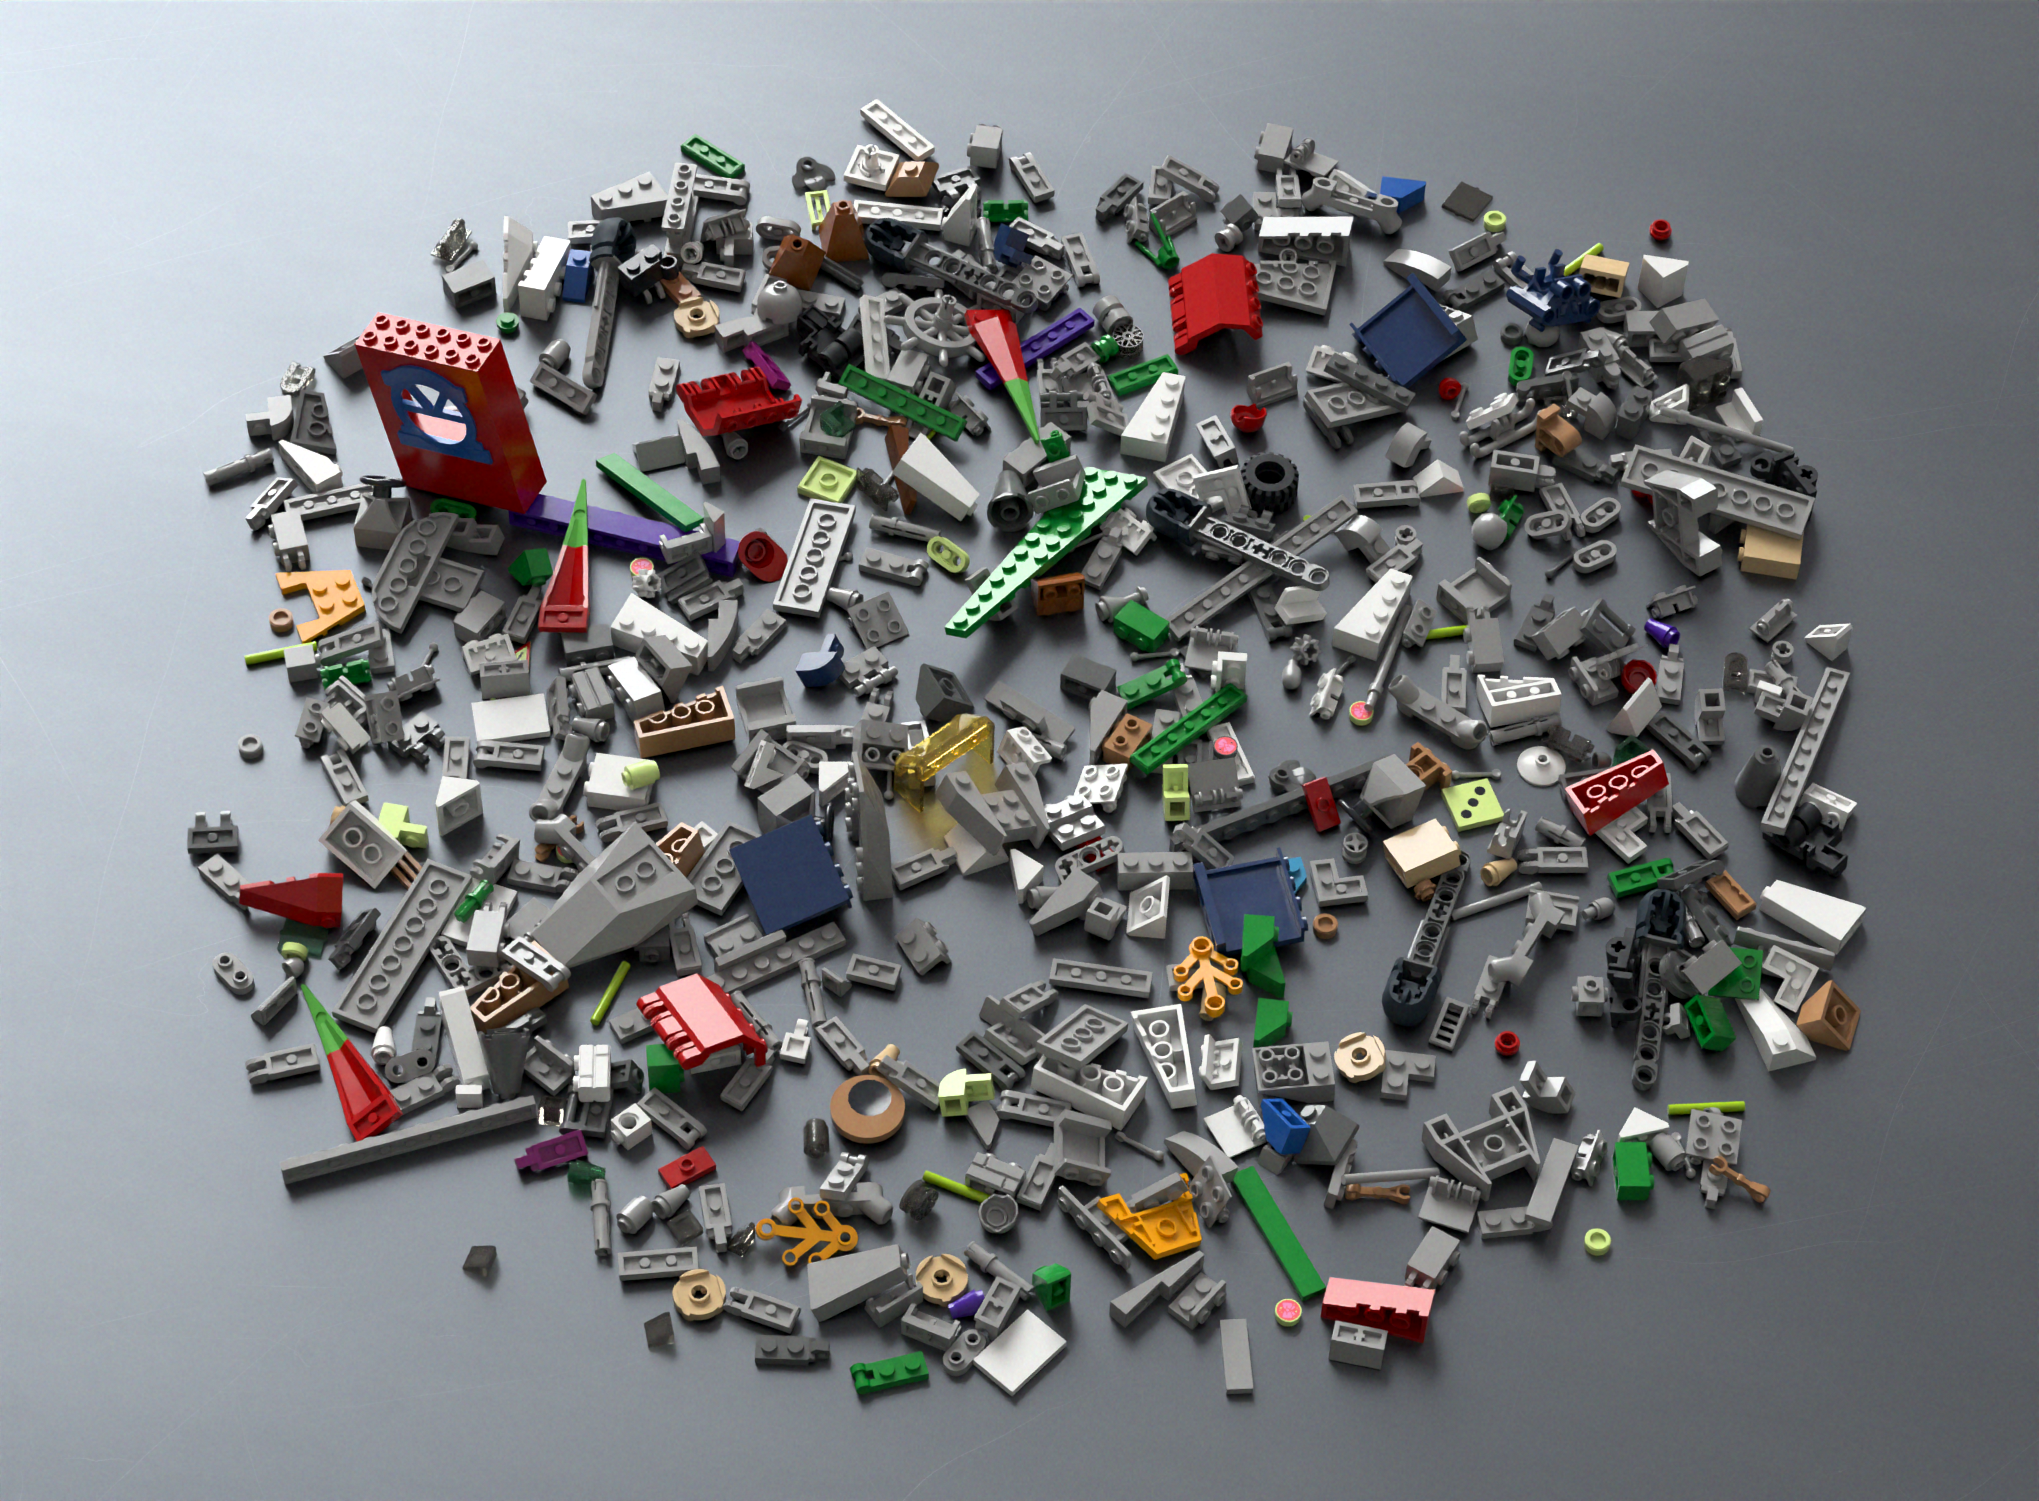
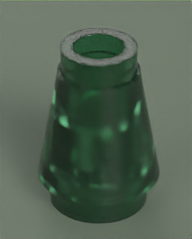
M576 1160V1162L569 1161L567 1182L573 1183V1185L591 1184L596 1179L605 1180L606 1168Z

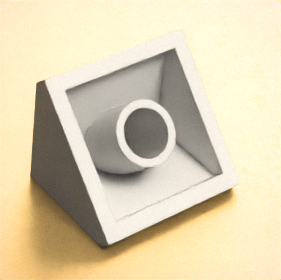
M1644 255L1638 290L1657 308L1682 296L1689 261Z
M1650 678L1646 679L1605 730L1637 737L1662 707Z
M442 776L435 803L438 830L441 836L483 813L480 783L477 780Z
M959 823L944 836L947 847L953 846L957 852L956 864L962 876L1009 861L1002 846L997 855L993 856Z
M1166 875L1130 893L1126 934L1129 936L1165 939L1170 877Z

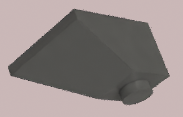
M925 663L920 666L915 700L920 707V713L925 718L941 722L971 711L974 708L973 703L954 672Z
M1306 1105L1299 1116L1311 1129L1301 1152L1295 1153L1296 1163L1337 1165L1360 1126L1358 1123L1326 1105Z

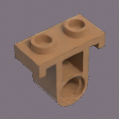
M1552 404L1537 414L1535 447L1540 451L1548 448L1559 457H1563L1580 446L1582 438L1572 425L1557 415L1561 408L1556 404Z
M1419 742L1411 746L1410 758L1406 766L1426 785L1425 790L1437 781L1440 782L1441 789L1448 788L1452 777L1450 767L1446 763L1441 762L1433 755L1430 749L1425 748Z

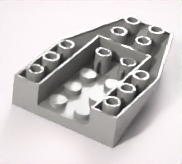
M852 752L851 762L848 763L849 788L844 789L846 799L845 827L846 832H851L852 841L860 840V847L855 848L857 892L862 891L863 901L892 898L890 836L882 793L859 754Z
M635 821L576 876L532 932L531 936L558 962L567 968H571L639 945L698 904L696 888Z

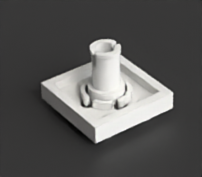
M873 144L866 147L857 145L844 173V182L886 191L899 163V155L881 151L876 145H874L873 149Z

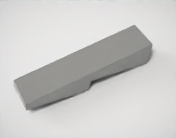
M1556 1138L1553 1139L1525 1213V1220L1547 1227L1550 1226L1574 1164L1578 1145Z
M1199 1250L1110 1302L1109 1315L1123 1327H1126L1159 1295L1169 1301L1203 1268L1204 1254Z

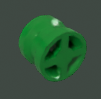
M1110 335L1102 336L1099 342L1096 341L1090 346L1101 357L1100 363H1105L1109 360L1110 356H1115L1119 352L1117 342Z

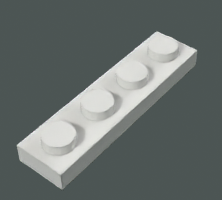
M878 99L860 109V115L916 162H921L935 153V146Z
M863 200L854 201V207L862 223L872 224L880 218H893L916 229L936 231L941 229L943 209Z
M863 295L860 298L865 369L867 373L887 382L890 367L886 323L883 320L885 317L884 299Z

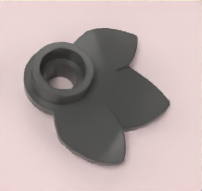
M802 157L796 164L797 171L792 176V184L796 190L807 186L813 192L823 191L825 181H834L836 177L829 166L817 163L811 157Z
M1291 759L1281 762L1279 767L1272 769L1268 776L1269 783L1273 788L1286 790L1287 792L1301 788L1303 784L1316 780V776L1311 770L1300 767L1299 761Z

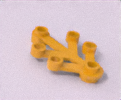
M1196 937L1189 946L1190 955L1181 965H1177L1173 970L1174 979L1178 982H1184L1189 977V970L1198 961L1200 964V968L1185 984L1178 987V998L1181 1001L1191 1000L1193 998V990L1203 980L1207 995L1205 999V1012L1210 1017L1216 1018L1224 1013L1225 1000L1217 994L1214 979L1228 986V992L1233 995H1238L1243 991V981L1240 978L1231 977V975H1235L1238 972L1237 960L1227 958L1214 951V945L1207 937ZM1210 960L1222 965L1224 972L1211 966Z
M797 1197L792 1198L788 1202L787 1207L789 1212L795 1214L806 1228L776 1225L773 1220L766 1218L760 1220L755 1229L757 1237L764 1241L771 1240L774 1236L805 1239L792 1250L789 1249L783 1253L782 1262L786 1266L795 1265L798 1258L819 1241L831 1243L821 1252L812 1253L808 1258V1264L812 1263L811 1258L814 1256L819 1257L822 1261L828 1259L838 1250L850 1251L856 1246L858 1241L856 1230L849 1225H841L830 1212L829 1204L823 1200L818 1201L813 1210L816 1216L824 1219L832 1231L821 1230L803 1208V1201ZM794 1201L799 1202L800 1209L793 1210L791 1203ZM820 1204L825 1205L826 1212L819 1213L817 1206ZM765 1224L770 1225L772 1228L771 1232L764 1233L762 1226ZM846 1233L849 1235L850 1240L842 1242L840 1235ZM788 1253L793 1254L795 1260L791 1263L785 1260V1255Z

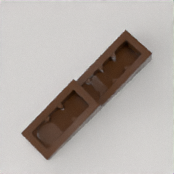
M891 424L885 436V443L892 470H894L908 450L909 428ZM894 475L904 514L910 515L917 501V490Z

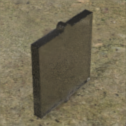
M1461 181L1443 202L1442 208L1454 213L1457 217L1460 216L1474 222L1491 202L1493 196L1479 190L1478 187L1474 188Z

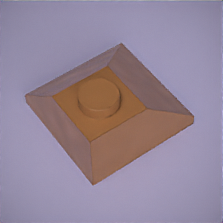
M898 163L885 196L926 197L938 171L939 163Z
M1830 980L1802 1005L1796 1026L1811 1041L1846 1051L1850 1050L1861 1010L1833 980Z

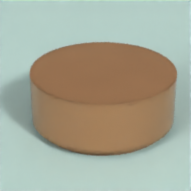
M284 608L272 611L269 615L270 627L276 632L288 631L294 624L292 613Z
M1324 913L1314 918L1312 929L1317 937L1329 939L1335 936L1338 921L1334 916Z

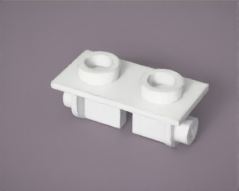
M1333 668L1327 674H1322L1317 684L1319 686L1318 693L1314 695L1310 703L1313 706L1310 716H1313L1316 712L1320 713L1323 719H1329L1333 716L1338 701L1331 698V696L1338 699L1344 686L1343 677L1340 675L1334 676L1336 668Z

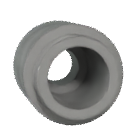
M563 339L552 341L540 354L539 362L557 371L570 355L571 348L569 344Z
M1662 1132L1650 1141L1649 1146L1651 1147L1652 1154L1667 1171H1676L1685 1164L1686 1152L1671 1135Z
M645 1196L633 1198L616 1215L618 1227L625 1233L635 1234L652 1217V1213L655 1210L653 1203Z

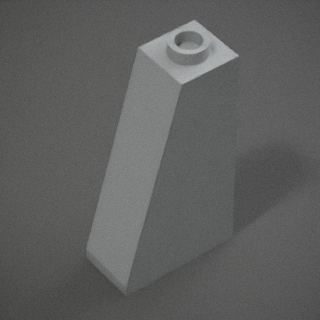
M899 1244L807 1264L812 1313L818 1322L824 1321L907 1280V1269L910 1268L908 1253H903Z

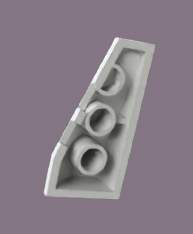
M504 216L503 307L504 312H510L519 294L518 284L520 281L525 280V271L530 270V262L538 249V241H533V232L509 216Z
M1761 988L1759 1000L1735 998L1768 1071L1816 1060L1815 1053L1805 1034Z

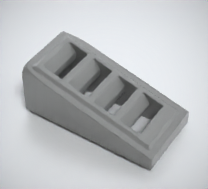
M1446 997L1428 1043L1453 1051L1470 1011V1005ZM1448 1010L1460 1014V1018L1448 1014ZM1444 1019H1449L1451 1021L1457 1022L1458 1024L1457 1026H1455L1453 1024L1445 1022ZM1441 1026L1453 1030L1454 1034L1441 1030ZM1437 1035L1450 1038V1043L1437 1039Z

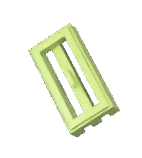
M827 190L805 192L812 230H816V226H820L823 221L819 196H823L826 214L830 209ZM811 197H814L819 220H815Z

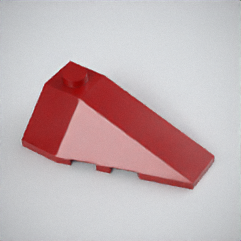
M343 873L309 874V878L296 880L294 876L286 878V882L275 884L269 880L240 885L239 904L312 926L325 928L340 927Z

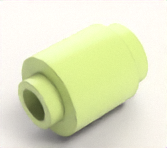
M649 760L625 766L621 776L624 785L634 790L654 784L655 780L660 779V772L655 761L649 762Z

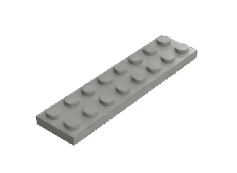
M1636 444L1621 480L1622 487L1652 495V489L1646 486L1644 481L1665 470L1702 478L1711 485H1714L1718 491V508L1709 513L1801 540L1815 501L1814 497Z
M427 859L333 1008V1017L375 1034L378 1028L383 1027L429 953V947L434 939L440 935L451 914L472 883V875Z

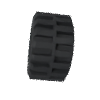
M1263 452L1259 453V456H1251L1250 460L1244 462V466L1241 468V475L1252 507L1251 510H1258L1261 514L1264 510L1281 513L1284 509L1288 510L1291 504H1294L1297 497L1299 471H1297L1295 463L1291 464V459L1283 458L1284 455L1282 454L1274 455V452H1269V454Z

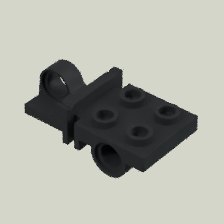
M812 304L797 318V332L804 339L800 343L798 353L801 356L808 353V357L840 381L848 364L859 368L865 363L863 337L854 328L844 330L841 327L842 323L840 321L834 324L836 319L834 316L829 318Z
M1768 450L1752 459L1750 473L1753 477L1766 479L1765 482L1767 484L1816 498L1817 490L1815 487L1818 472L1809 465L1798 467L1799 458L1798 456L1794 458V451L1789 453L1784 451L1773 456ZM1761 464L1762 469L1756 467V465ZM1812 508V510H1811V513H1810V516H1809V518H1808V521H1810V519H1811V515H1812L1813 508Z
M1805 802L1800 807L1796 806L1784 836L1768 831L1762 832L1764 840L1802 860L1807 856V868L1813 871L1819 866L1826 874L1836 878L1847 867L1848 855L1835 848L1842 841V829L1839 828V823L1835 822L1832 825V819L1823 820L1820 810L1812 803Z
M1626 927L1623 937L1611 938L1606 943L1607 979L1615 987H1611L1609 1002L1612 1004L1610 1016L1611 1027L1618 1028L1619 1021H1634L1642 1015L1641 1000L1634 995L1637 983L1635 971L1640 969L1642 956L1639 954L1640 939L1636 938V928Z

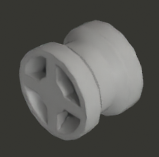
M1231 223L1227 224L1223 231L1221 230L1215 234V242L1220 249L1226 252L1232 250L1234 245H1238L1243 240L1240 229Z
M1350 833L1345 836L1342 856L1346 862L1358 864L1365 860L1368 841L1364 835Z

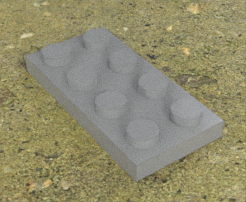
M1345 382L1307 390L1305 395L1306 400L1327 428L1401 412Z
M727 820L687 877L689 882L696 888L698 900L696 905L718 915H723L744 885L729 849L762 835Z
M1084 1004L1036 1042L1035 1051L1044 1054L1049 1059L1060 1061L1069 1068L1080 1070L1125 1034L1129 1023Z

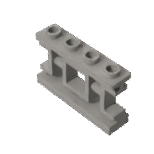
M675 163L662 222V230L667 231L664 256H674L677 259L678 266H683L686 263L681 257V248L685 243L691 242L699 204V196L694 195L693 189L697 172L696 164Z

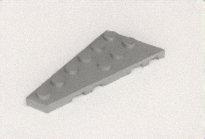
M1260 261L1259 264H1254L1257 269L1256 281L1259 286L1258 299L1325 315L1337 261H1329L1328 264H1318L1317 261H1309L1308 264H1297L1295 261Z

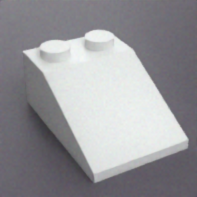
M356 800L350 802L318 839L319 842L374 889L407 852L378 819Z

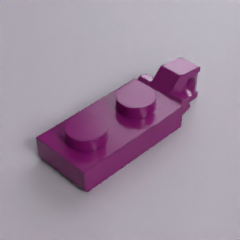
M750 341L745 349L742 350L746 358L755 363L754 367L761 368L771 388L787 391L791 386L790 381L773 359L765 354L756 342Z
M579 1129L530 1145L531 1147L525 1148L527 1155L515 1158L514 1162L517 1169L530 1165L531 1170L534 1171L537 1169L542 1170L589 1153L582 1131Z

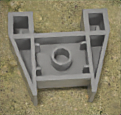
M1665 470L1645 480L1644 484L1652 489L1654 519L1647 522L1651 530L1685 567L1698 576H1702L1722 566L1721 546L1699 532V524L1697 522L1698 517L1718 508L1717 488L1702 478Z
M1025 762L1004 766L994 784L999 792L980 794L966 771L947 773L935 793L947 813L993 856L997 855L1002 844L1006 842L1030 839L1035 849L1040 847L1050 827L1037 780Z
M1514 1086L1491 1095L1488 1113L1492 1120L1460 1133L1447 1113L1426 1121L1423 1125L1421 1140L1433 1159L1463 1184L1471 1187L1476 1186L1477 1190L1481 1191L1480 1198L1484 1201L1489 1200L1492 1185L1490 1180L1525 1167L1533 1181H1536L1538 1178L1540 1159L1527 1105Z

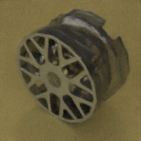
M1133 324L1119 325L1114 329L1112 337L1119 347V352L1116 356L1122 359L1129 357V360L1140 356V352L1143 351V331Z
M917 1180L904 1193L899 1208L904 1213H910V1217L915 1221H921L934 1208L939 1193L933 1188L929 1189L924 1181Z

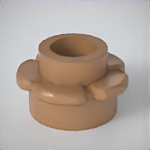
M1430 879L1418 883L1413 889L1416 893L1415 898L1418 900L1422 899L1423 901L1432 899L1437 885L1433 884Z

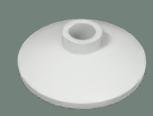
M1535 746L1528 748L1520 754L1517 761L1519 775L1526 782L1535 786L1546 787L1558 783L1559 775L1565 774L1566 765L1563 757L1557 751L1548 747Z

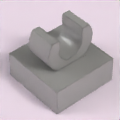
M1680 1003L1670 1005V1013L1663 1015V1021L1669 1024L1662 1026V1030L1668 1035L1676 1032L1680 1039L1690 1037V1020L1685 1009Z

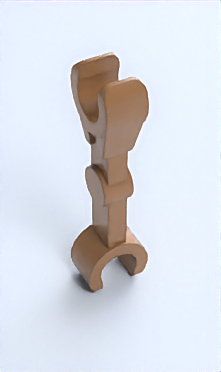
M857 407V415L860 416L856 417L855 424L869 422L878 426L885 425L889 428L891 424L901 427L906 426L907 418L904 416L887 418L882 415L867 414L862 408Z
M576 815L569 817L574 824L577 822ZM584 821L576 825V834L584 830ZM538 844L535 847V852L537 853L535 858L540 862L545 861L557 845Z
M1716 1156L1713 1159V1162L1717 1163L1720 1168L1712 1164L1709 1167L1711 1174L1716 1176L1725 1175L1736 1185L1745 1188L1752 1198L1759 1203H1762L1765 1198L1769 1197L1770 1188L1763 1184L1751 1182L1743 1174L1733 1171L1728 1167L1725 1158Z
M1360 1184L1346 1185L1345 1197L1349 1200H1356L1361 1196L1374 1197L1375 1199L1389 1198L1400 1204H1407L1411 1198L1408 1195L1403 1196L1400 1194L1402 1192H1410V1186L1406 1184L1390 1188H1382L1380 1186L1361 1187Z

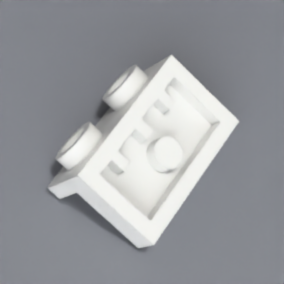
M1315 345L1306 368V373L1342 383V380L1324 372L1325 366L1333 354L1337 353L1358 365L1359 362L1356 356L1349 352L1341 354L1335 352L1332 347L1326 345L1319 347Z
M1120 508L1116 513L1111 512L1107 520L1100 526V529L1102 531L1106 527H1109L1111 530L1113 527L1122 529L1123 538L1120 543L1136 556L1149 539L1156 540L1157 537L1152 532L1154 528L1144 520L1141 523L1135 519L1137 516L1128 508H1125L1124 511Z
M494 634L488 637L487 640L480 642L472 640L467 642L465 646H462L461 655L466 661L470 676L480 673L479 664L517 661L508 634Z
M1218 651V659L1212 663L1210 689H1215V693H1217L1220 687L1224 688L1229 683H1232L1238 689H1244L1247 653Z
M1025 726L1007 730L997 750L1007 764L1025 762L1034 776L1041 764L1049 763L1052 759Z
M1812 783L1804 792L1799 807L1805 802L1812 803L1820 810L1823 820L1832 819V825L1838 822L1839 828L1843 831L1845 823L1854 812L1857 803Z

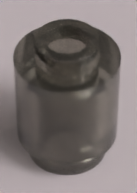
M819 1118L808 1120L803 1128L804 1153L814 1159L822 1158L829 1153V1128L826 1122Z

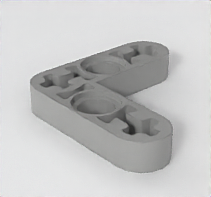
M1111 836L1060 857L1056 861L1055 868L1061 884L1068 877L1064 869L1065 865L1070 867L1071 872L1078 868L1087 874L1116 862L1117 853L1125 852L1123 843L1120 838ZM1114 845L1116 851L1112 852L1109 847ZM1099 850H1102L1104 857L1101 858ZM1088 854L1097 856L1096 860L1092 863L1083 861L1084 857ZM1087 912L1077 918L1085 920Z
M437 936L429 947L432 960L451 989L463 986L459 985L460 976L465 985L468 984L467 987H464L467 997L497 984L499 976L504 971L508 972L514 966L504 964L507 960L501 958L498 970L500 969L499 972L497 967L472 966L468 968L451 941L444 936ZM439 946H440L442 949L445 948V955H446V956L443 957V954H442L441 950H440V949H436V948L439 947ZM449 963H456L459 965V967L453 971H449L445 968L446 965ZM484 970L493 972V975L489 978H483L479 974Z

